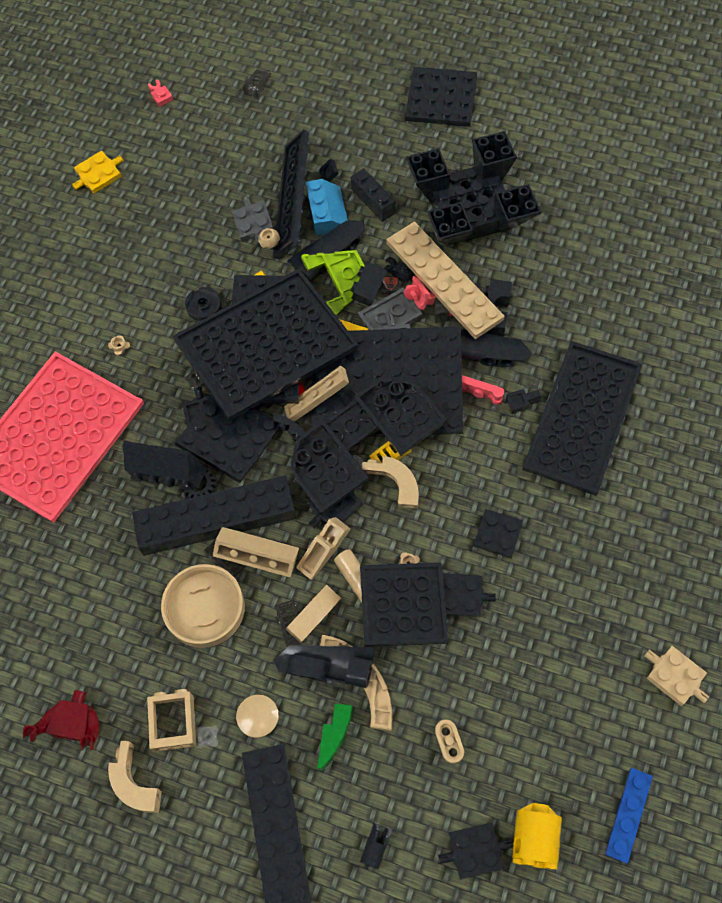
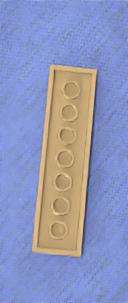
M415 221L386 239L388 246L474 339H477L504 320L505 316Z

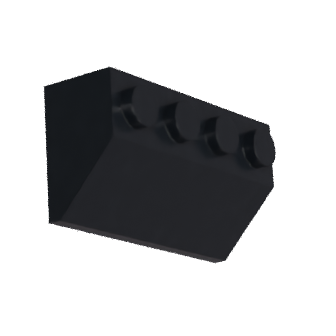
M128 441L123 442L124 468L132 480L137 482L144 480L154 485L161 483L167 487L179 486L184 490H198L206 468L189 451Z

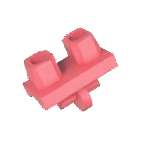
M413 276V283L406 286L404 296L409 300H413L419 309L424 310L426 305H433L436 296L428 292L429 289L418 277Z

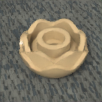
M272 228L262 230L258 237L261 247L267 249L277 246L280 240L279 233Z

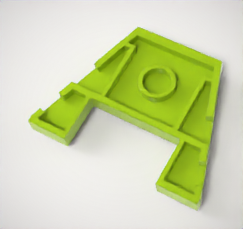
M357 250L340 251L331 254H304L301 256L308 272L325 265L340 295L326 303L334 314L337 315L354 300L351 299L353 292L350 290L354 281L358 282L360 279L357 275L361 266L365 267Z

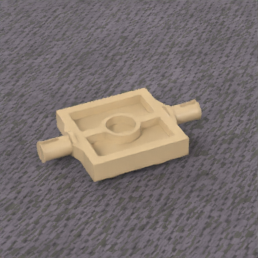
M671 646L666 654L658 657L650 649L644 655V657L654 663L652 672L646 679L680 706H683L688 698L693 695L703 703L708 700L710 696L699 689L701 681L707 672L675 647Z

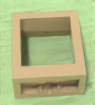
M186 689L175 690L174 694L157 692L154 693V696L147 697L150 750L159 752L196 747L194 698L191 692H187ZM185 700L187 735L157 739L156 704Z

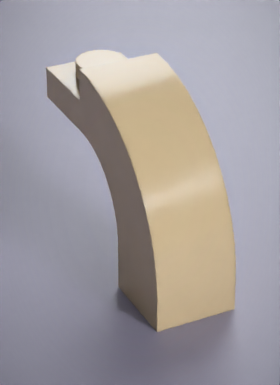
M383 456L382 463H379L378 460H367V462L362 463V469L366 474L385 475L396 482L399 488L398 507L418 509V485L413 473L406 465L387 456Z
M121 741L120 747H117L116 760H118V763H109L108 767L109 780L113 791L126 805L142 812L159 814L162 791L157 788L139 787L134 782L131 775L134 744L129 741Z

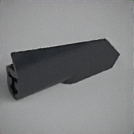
M364 221L343 222L288 259L287 263L293 265L294 270L300 269L309 282H311L326 267L323 265L308 272L301 256L304 254L317 255V253L331 254L340 251H353L360 242V236L365 232Z
M461 329V359L480 360V363L485 366L512 367L515 365V361L524 362L532 355V352L520 339L487 333L474 339L467 330Z
M289 645L274 659V662L280 673L367 688L370 681L375 649L373 647Z

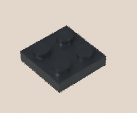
M485 509L473 547L512 559L523 520Z

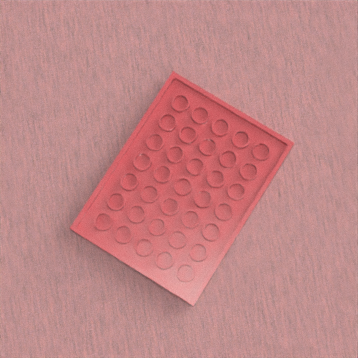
M55 351L0 419V491L54 523L144 405V401Z

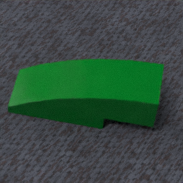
M335 703L332 725L323 724L317 765L318 771L323 772L338 753L350 726L353 712L351 705Z

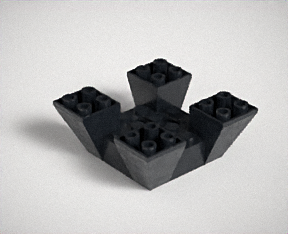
M505 131L472 139L474 167L449 173L439 148L406 156L416 186L434 208L427 211L438 242L450 246L516 228L541 214V209L529 184L508 190L504 189L502 180L517 159Z

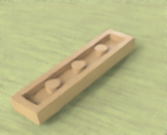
M339 366L299 395L298 404L288 403L285 405L286 417L295 422L349 383L346 370Z

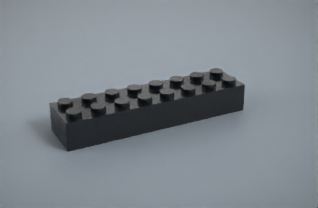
M286 475L132 512L138 549L143 556L216 539L222 527L245 532L297 519Z

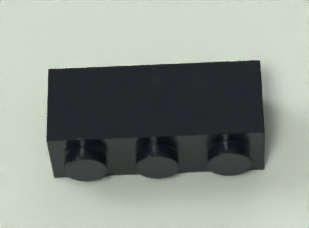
M364 168L350 177L351 190L381 222L396 213V201Z

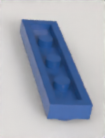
M630 768L604 855L625 864L628 863L653 776Z

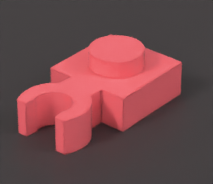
M155 80L156 86L148 84L152 98L159 107L173 101L171 93L166 86L161 87L159 80Z

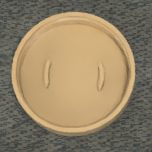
M209 564L191 566L179 572L167 585L161 602L162 617L170 632L182 643L197 648L212 647L230 638L240 626L245 611L244 596L236 579L225 569Z

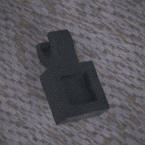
M393 257L385 259V262H388L390 265L385 266L384 269L387 272H392V276L408 281L415 275L405 263L401 262L398 264Z
M524 389L506 394V400L511 413L529 409L530 403L540 402L541 397L539 390L525 393Z

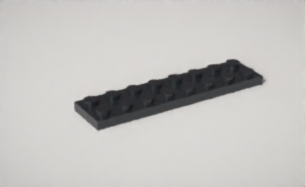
M304 129L285 145L276 223V231L279 233L280 240L273 251V257L280 259L294 247H297L300 242L299 232L303 212L302 201L304 199L303 191L309 145V132Z
M280 744L242 753L265 903H312L285 745Z

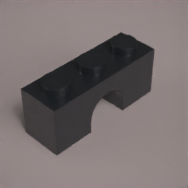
M491 279L490 286H486L485 296L496 307H508L512 282ZM501 312L505 316L504 320L486 333L504 337L508 312Z

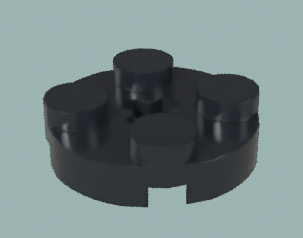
M201 287L195 292H190L185 300L189 317L197 321H201L220 311L222 306L217 292L208 287ZM204 302H206L207 305L204 307H201L199 305L200 303L203 304Z

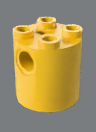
M531 803L517 810L512 854L514 864L557 870L562 817L558 816L548 805Z

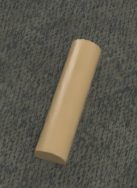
M348 549L337 555L334 562L362 603L361 564L353 552Z

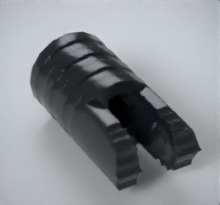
M374 822L360 863L379 870L392 830L389 828L384 829L380 842L377 843L376 839L380 825Z

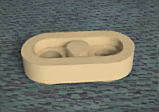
M441 720L436 725L435 735L443 758L450 764L459 763L464 756V748L457 728L452 721ZM447 728L450 734L445 736L442 734V730ZM451 749H455L457 751V755L452 757L450 756L449 751Z

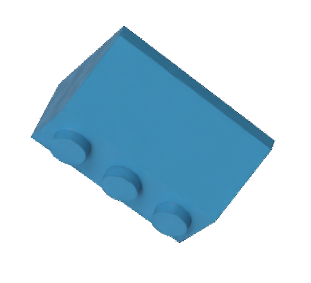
M324 179L306 182L307 197L316 236L327 234L343 222L348 221L339 186Z

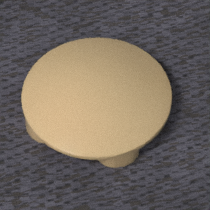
M252 695L246 698L238 707L236 720L244 734L253 738H260L268 735L275 728L279 720L277 706L272 699L264 695Z

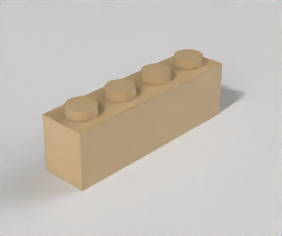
M222 527L215 541L213 556L291 578L299 548Z

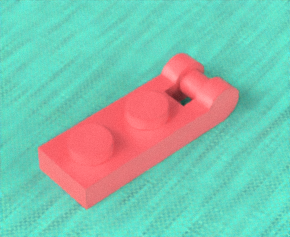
M462 375V393L468 392L477 398L484 397L490 399L495 405L502 403L504 390L501 387Z

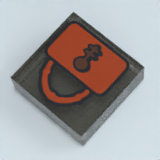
M384 276L381 294H392L400 290L401 279L395 276Z

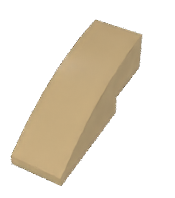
M336 517L329 519L321 533L314 538L296 568L312 580L331 558L351 528Z
M326 585L289 624L286 630L301 643L338 603L341 597Z

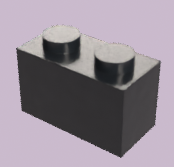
M367 261L365 267L361 266L358 272L359 281H354L350 290L353 292L351 299L371 306L387 270Z

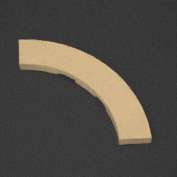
M322 635L320 646L353 647L343 640ZM373 664L369 685L367 688H364L371 709L370 728L392 731L390 696L381 674Z

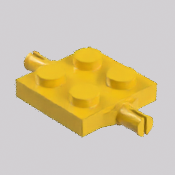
M103 151L98 152L74 167L80 180L73 183L72 186L77 190L84 185L93 194L122 177L116 165L123 162V158L119 155L111 160Z

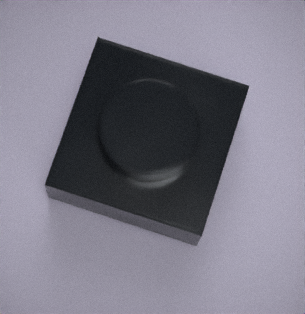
M329 159L319 169L322 179L331 182L339 174L336 163L332 159Z

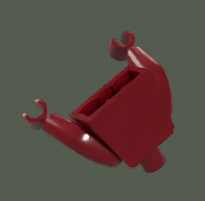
M74 690L71 702L60 700L36 724L25 726L23 728V738L30 736V741L34 742L36 736L46 733L51 737L79 741L81 750L87 746H90V750H94V744L100 735V723L96 711L91 706L84 704L87 693Z

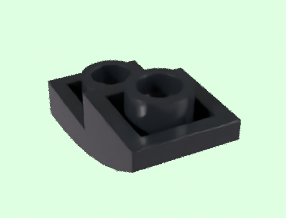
M274 414L273 421L278 424L277 428L288 431L292 440L297 442L305 433L292 420L282 415Z

